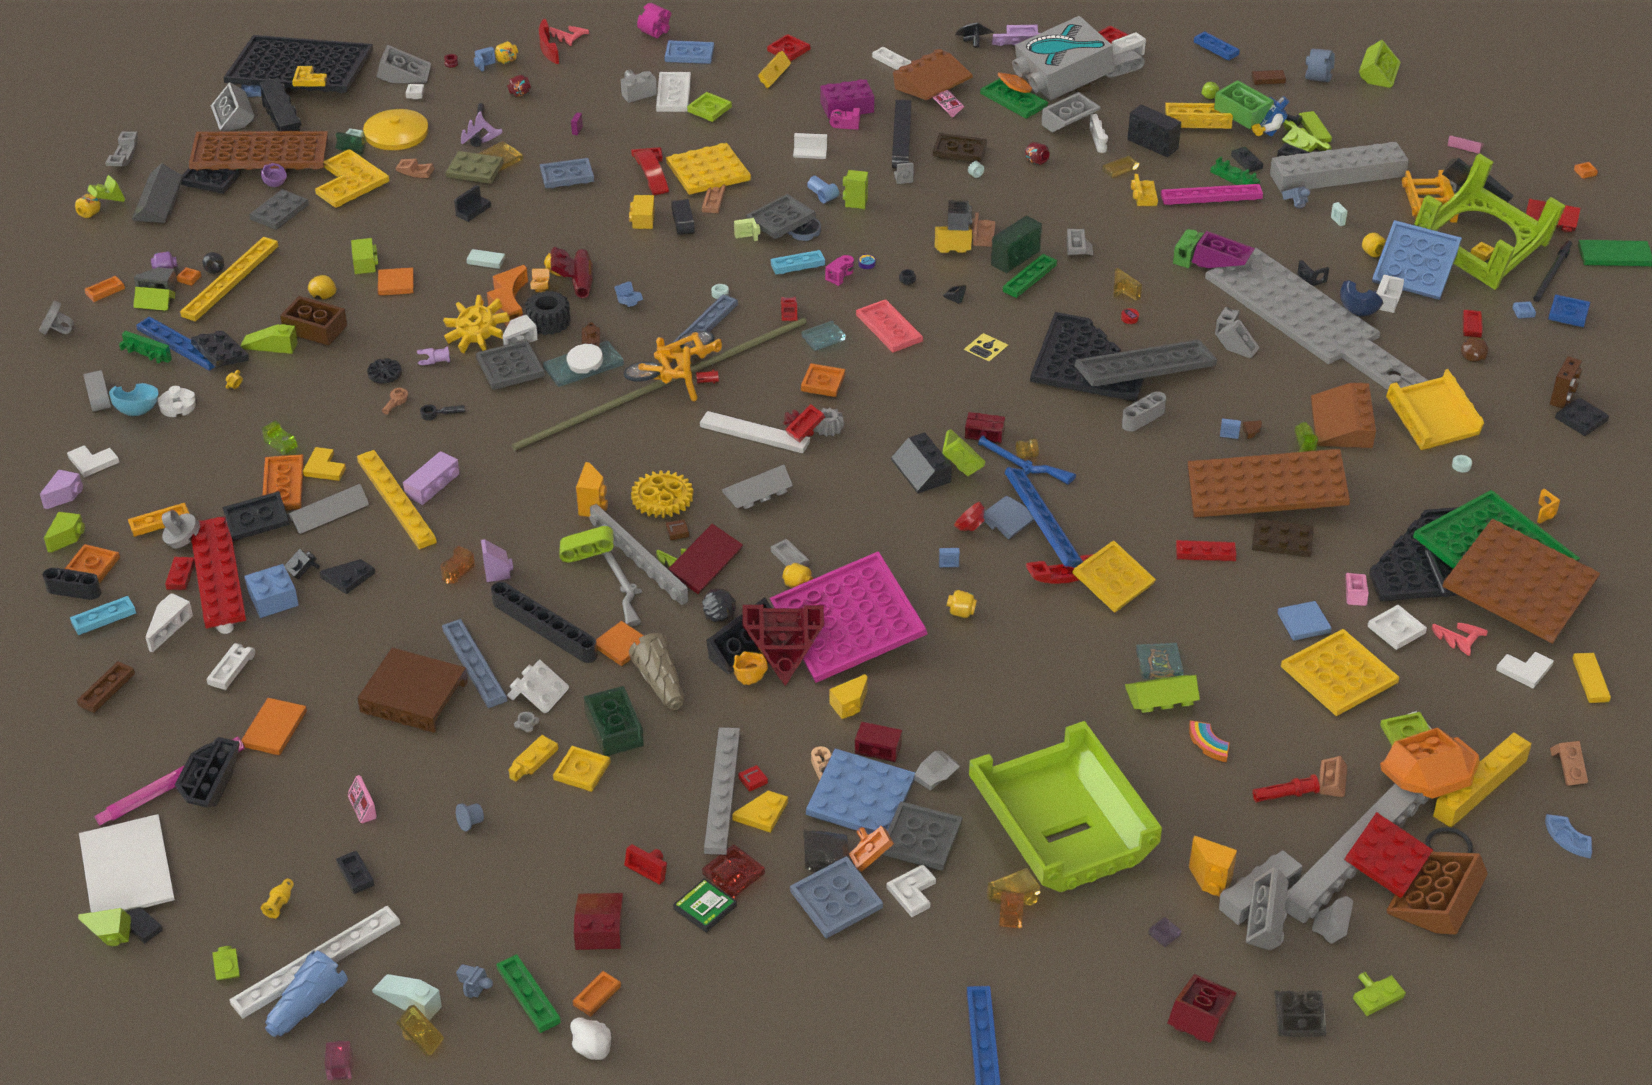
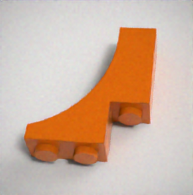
M524 265L493 276L494 290L487 292L488 306L497 298L500 299L503 306L495 314L507 312L510 320L523 316L522 308L516 302L515 296L528 283L527 268Z

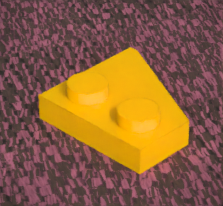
M768 790L732 814L733 821L771 833L788 804V796Z

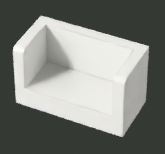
M1135 32L1112 41L1113 55L1130 50L1144 55L1146 39Z
M1383 275L1376 292L1384 303L1379 310L1395 312L1402 294L1404 279Z

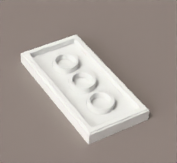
M659 72L656 112H687L691 72Z

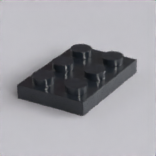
M188 168L182 175L181 185L224 194L240 176L239 170H195Z
M215 331L214 333L199 334L198 336L191 337V344L215 367L249 361V354L224 331Z
M279 491L222 507L232 541L290 525Z

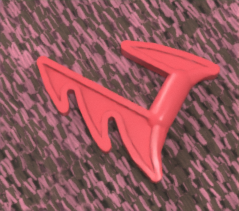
M568 26L569 31L574 32V34H569L552 27L549 28L552 37L557 35L560 42L564 38L569 46H572L573 41L580 36L589 34L588 29Z
M1457 623V629L1470 634L1466 638L1439 625L1432 624V630L1440 640L1444 636L1452 648H1455L1457 644L1459 649L1467 656H1470V648L1479 636H1487L1488 632L1473 625Z

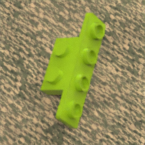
M1285 120L1283 122L1284 128L1289 131L1282 139L1284 144L1287 143L1308 152H1312L1315 148L1319 151L1332 149L1327 142L1323 143L1317 136H1311L1304 128H1298L1293 121Z

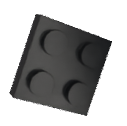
M1579 397L1558 411L1555 419L1586 436L1606 423L1609 415Z

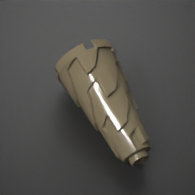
M651 633L640 637L641 643L636 646L634 642L629 649V656L632 662L639 669L646 682L651 685L664 705L672 710L681 708L685 695L679 683L678 673L674 666L675 662L666 636L663 637L661 633Z

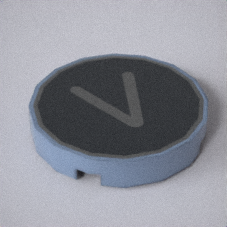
M814 218L795 230L789 231L788 234H791L796 240H811L814 236H819L821 224Z

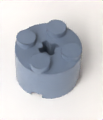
M1311 49L1310 56L1306 57L1308 70L1306 71L1305 78L1313 81L1330 82L1333 75L1330 72L1331 69H1334L1335 54L1333 51Z

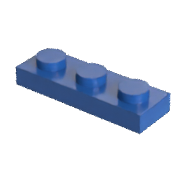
M1205 31L1194 37V43L1226 60H1231L1239 55L1240 49Z

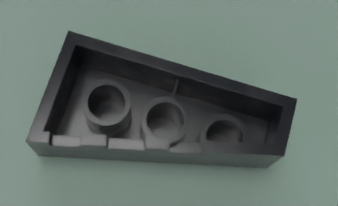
M279 78L260 82L262 106L266 107V112L270 115L277 131H300V126H302L301 119L296 116L294 105L291 106V99L289 94L286 95L284 84L280 83Z

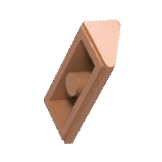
M1342 756L1321 760L1319 794L1337 797L1345 796L1347 765Z

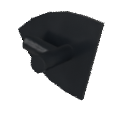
M976 22L961 27L955 35L963 36L964 42L973 40V47L978 48L979 36L991 34L994 31Z

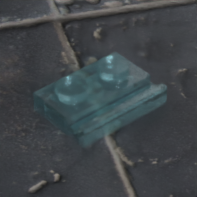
M832 320L802 331V338H805L809 346L816 351L844 341L845 333L837 325H834Z

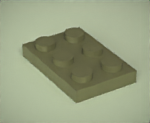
M458 151L445 173L448 178L492 184L504 163V159L498 156Z

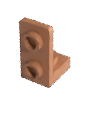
M1580 741L1559 743L1550 748L1552 756H1560L1567 786L1586 784L1588 782Z

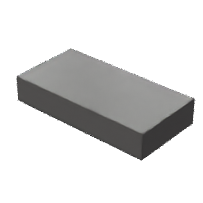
M787 539L771 546V552L786 566L792 563H799L806 567L810 565V560Z

